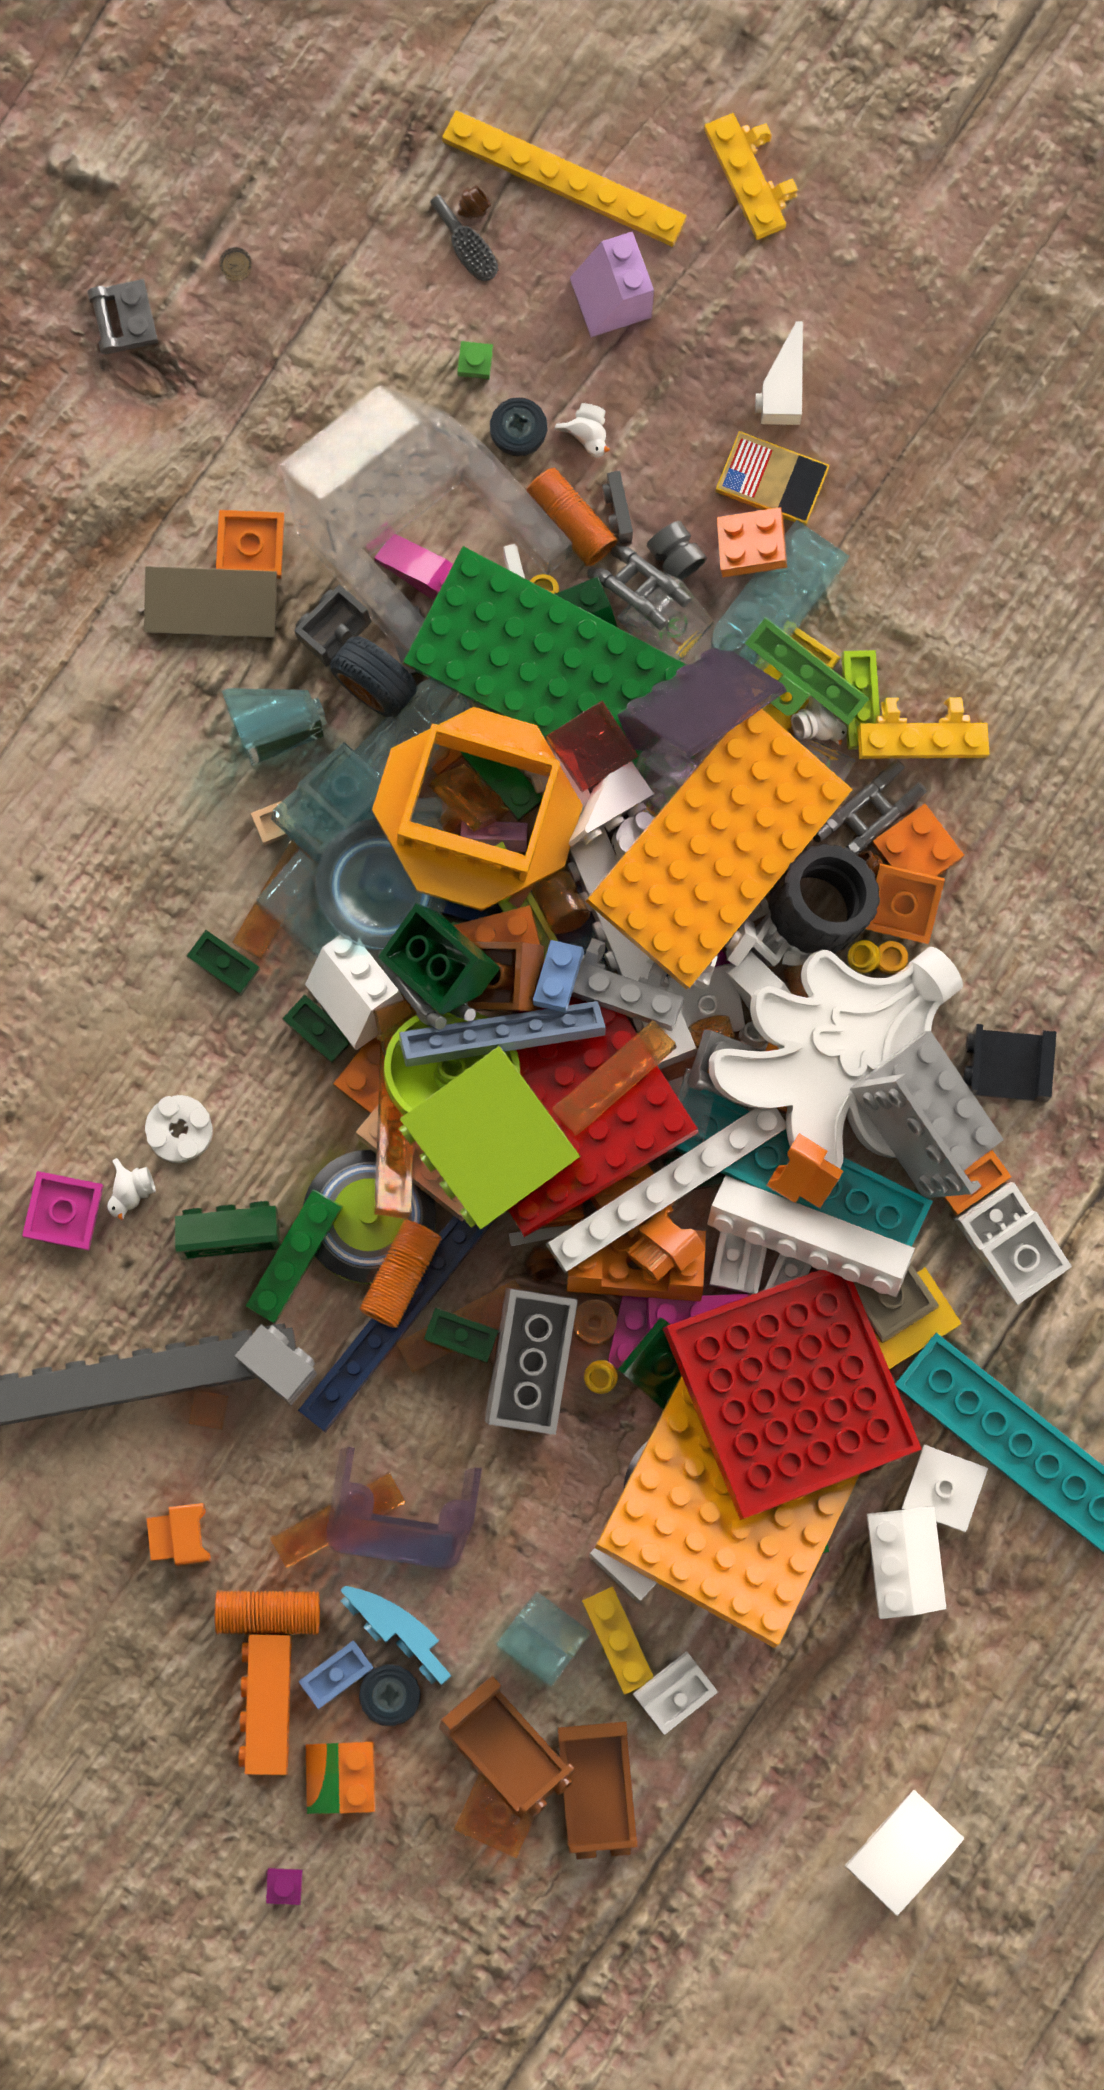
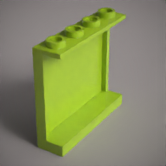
M500 1046L400 1118L404 1124L399 1128L410 1145L415 1141L423 1150V1153L419 1155L420 1159L430 1172L437 1169L444 1179L439 1183L444 1192L451 1200L455 1197L458 1198L464 1206L459 1211L470 1227L477 1224L480 1230L580 1157Z

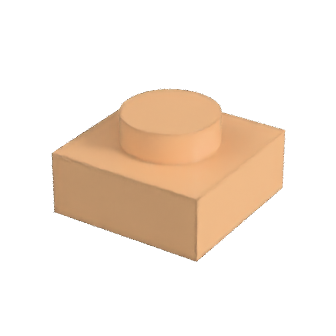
M282 801L251 813L264 846L294 834Z

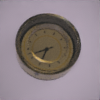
M232 247L222 253L219 264L221 273L226 279L238 282L250 275L252 261L246 250Z

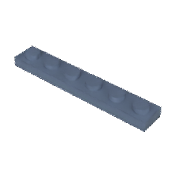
M594 1001L569 1005L566 1013L543 1009L449 1024L441 1030L430 1027L399 1032V1041L406 1067L485 1055L498 1046L503 1051L604 1036L606 1026L599 1003Z

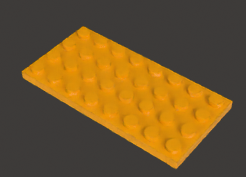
M753 701L585 902L687 990L853 789Z

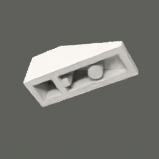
M796 321L763 382L762 393H756L755 413H761V424L800 425L802 416L803 321Z

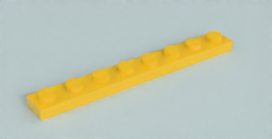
M457 110L442 136V142L671 247L674 246L686 222V214Z

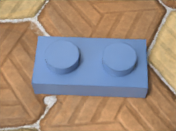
M554 940L550 941L533 997L534 1006L564 1013L567 1012L584 955L583 947Z
M353 1640L298 1682L316 1707L320 1709L374 1669V1667Z

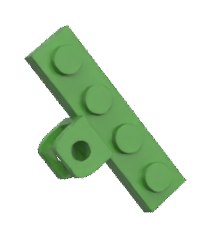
M766 617L745 642V645L782 673L771 688L769 702L786 716H790L798 711L810 695L849 725L869 700L866 695ZM784 692H789L793 698L785 702L780 698V695Z

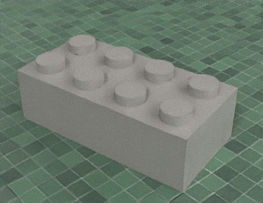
M506 1287L484 1420L486 1423L556 1435L578 1300Z

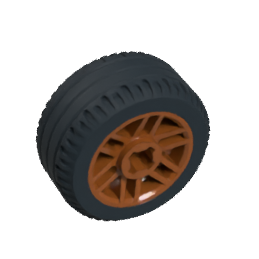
M360 636L349 638L331 660V672L339 683L366 706L385 717H396L416 694L417 685L412 675L395 658L368 639Z

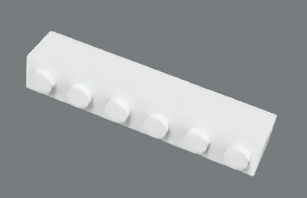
M725 1176L711 1206L707 1225L713 1226L721 1232L731 1233L746 1239L752 1244L762 1245L779 1252L783 1256L793 1257L810 1264L816 1269H824L841 1276L847 1281L860 1283L873 1288L881 1294H888L893 1297H897L915 1249L729 1176Z

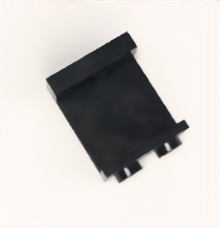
M976 1024L973 1033L967 1034L966 1053H971L970 1066L965 1065L963 1080L969 1086L974 1096L1048 1102L1052 1097L1057 1032L1043 1030L1040 1035L992 1031L983 1030L982 1024Z

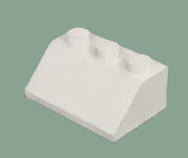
M339 935L322 947L305 985L355 1050H358L411 1013L400 991L359 940L358 945H355L349 937L346 936L345 939Z
M934 1506L867 1514L879 1618L912 1616L946 1609Z

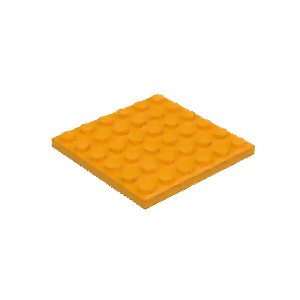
M681 1376L594 1548L771 1647L776 1648L782 1640L860 1474L740 1520Z

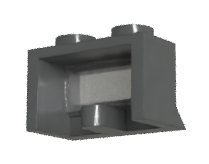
M339 584L334 590L327 591L321 597L319 605L311 613H306L299 619L294 632L298 641L328 667L333 657H335L346 641L351 637L359 636L372 620L368 609Z

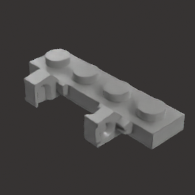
M592 938L586 954L583 955L571 996L586 1002L598 1001L600 1007L672 1031L683 1006L684 997L668 992L669 984L664 982L667 973L655 962L651 967L648 979L639 977L638 981L605 970V964L600 963L605 952V942Z

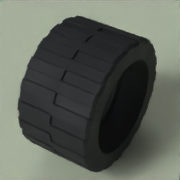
M835 844L811 846L800 853L793 863H790L788 869L771 888L769 893L770 900L768 902V908L771 913L770 918L776 926V931L792 947L800 949L801 952L813 954L817 951L828 950L835 954L837 951L847 948L875 918L877 907L880 903V890L872 869L855 852ZM818 878L834 886L845 901L847 921L830 922L815 915L802 898L800 890L801 879Z

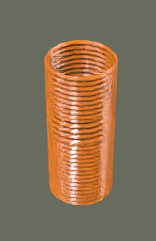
M550 468L540 474L527 487L525 496L531 501V504L535 506L537 511L542 513V517H545V520L558 532V535L563 537V540L579 556V559H582L581 561H584L586 566H592L611 551V548L617 543V538L605 526V523L598 518L599 516H596L594 511L590 509L586 501H583V498H580L581 496L573 490L569 482L556 470L557 468Z
M403 1220L396 1238L392 1241V1247H389L390 1250L387 1251L388 1254H386V1258H384L382 1265H380L381 1267L377 1271L373 1283L369 1286L370 1289L366 1292V1298H363L364 1301L360 1304L359 1310L378 1322L392 1328H397L401 1321L400 1319L404 1315L403 1313L407 1309L406 1307H408L417 1286L422 1280L421 1277H424L423 1274L427 1270L426 1266H429V1262L442 1240L441 1236L414 1221Z
M218 1590L216 1592V1634H319L320 1594L318 1591H264V1594L262 1591L259 1593L258 1591L247 1592L246 1590L244 1592L239 1590L234 1592Z

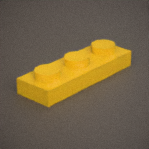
M610 1587L582 1600L623 1694L625 1695L641 1688L654 1676L614 1588Z

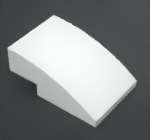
M1006 1181L953 1218L992 1275L1017 1305L1072 1267L1037 1212L1031 1209L1013 1182Z
M913 1790L867 1839V1842L846 1863L845 1867L892 1913L898 1915L932 1878L964 1838Z

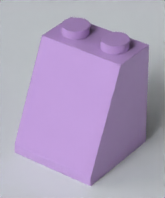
M633 231L602 241L570 277L590 337L652 318L654 289Z

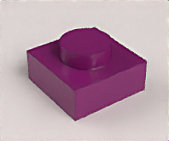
M268 1868L266 1904L301 1905L303 1869Z

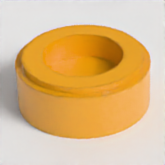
M887 941L878 947L881 959L877 969L881 973L893 976L906 967L908 952L901 943Z

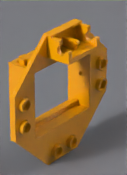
M472 707L438 725L432 723L430 729L391 748L372 813L417 892L482 911L564 869L571 847L569 840L578 823L583 805L560 766L561 761L556 759L537 725ZM434 744L549 777L526 855L411 822Z

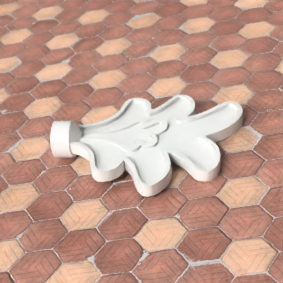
M928 947L910 961L903 970L888 978H871L861 975L849 968L831 951H817L807 958L801 971L802 985L809 996L808 998L796 996L773 986L759 988L751 997L750 1011L755 1028L766 1041L779 1047V1049L759 1052L737 1049L717 1050L713 1052L709 1059V1076L715 1088L723 1096L735 1103L761 1109L787 1106L786 1132L790 1147L800 1133L826 1149L828 1152L824 1159L841 1168L843 1163V1125L847 1115L853 1132L868 1150L883 1157L896 1158L850 1088L923 1032L931 1031L932 1021L938 1007L962 989V978L951 960L934 947Z

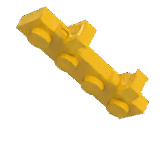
M734 112L705 124L704 131L755 239L759 240L785 229L786 222L780 210L786 208V201L797 197L798 189L793 179L781 182L774 187L772 181L767 183L754 155L757 154L756 147L771 141L772 135L767 124L765 123L752 129L748 125L740 127Z
M885 698L881 702L882 716L876 717V723H860L857 726L859 759L986 758L990 755L987 723H970V716L963 715L962 698H948L944 702V705L948 708V714L945 718H941L939 723H907V718H900V711L896 706L899 698Z

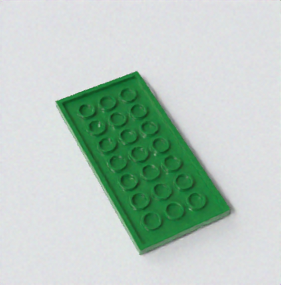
M462 546L402 663L496 714L537 725L547 741L565 750L571 748L574 755L608 773H612L632 761L641 776H643L696 671L693 667L465 546Z

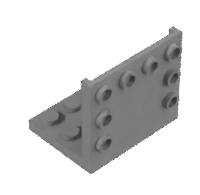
M930 1030L925 1031L852 1086L850 1090L923 1197L933 1198L973 1194L982 1186L979 1181H970L964 1170L1004 1139Z

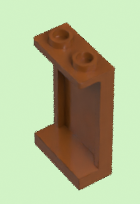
M492 1675L441 1719L439 1729L520 1820H523L528 1814L533 1818L547 1806L546 1798L554 1791L557 1795H560L573 1783L570 1777H572L575 1768L571 1763L566 1765L501 1693L502 1685Z
M626 1721L558 1728L560 1758L566 1765L571 1763L575 1768L572 1777H570L573 1783L563 1792L568 1850L569 1853H576V1859L597 1858L596 1851L610 1850L611 1856L631 1855V1848L638 1847Z

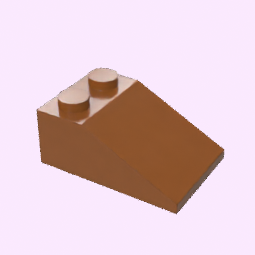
M472 942L492 959L500 969L480 996L466 1002L467 1006L475 1011L525 1013L541 1010V1007L533 1005V997L544 964L543 945L525 942Z

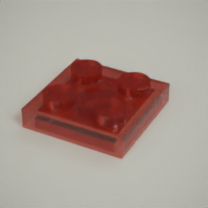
M603 700L546 736V739L582 793L606 778L610 773L638 757L637 752Z

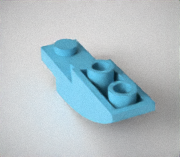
M344 1586L340 1590L345 1595L341 1602L353 1616L358 1612L361 1613L368 1621L363 1627L376 1642L382 1637L387 1643L397 1634L401 1639L396 1644L408 1658L414 1654L423 1663L419 1670L431 1684L438 1680L443 1685L452 1677L430 1651L439 1640L414 1616L398 1605L365 1590Z

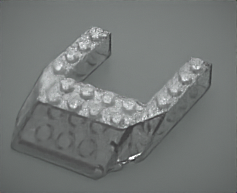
M378 385L280 463L297 534L345 589L368 609L370 617L405 656L425 619L372 560L370 555L462 481L545 574L548 575L572 556L573 543L488 447L447 412L382 385Z

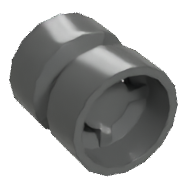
M681 521L667 525L647 543V547L657 561H664L662 569L675 582H679L693 574L707 560L706 555L698 544L689 542L691 534Z

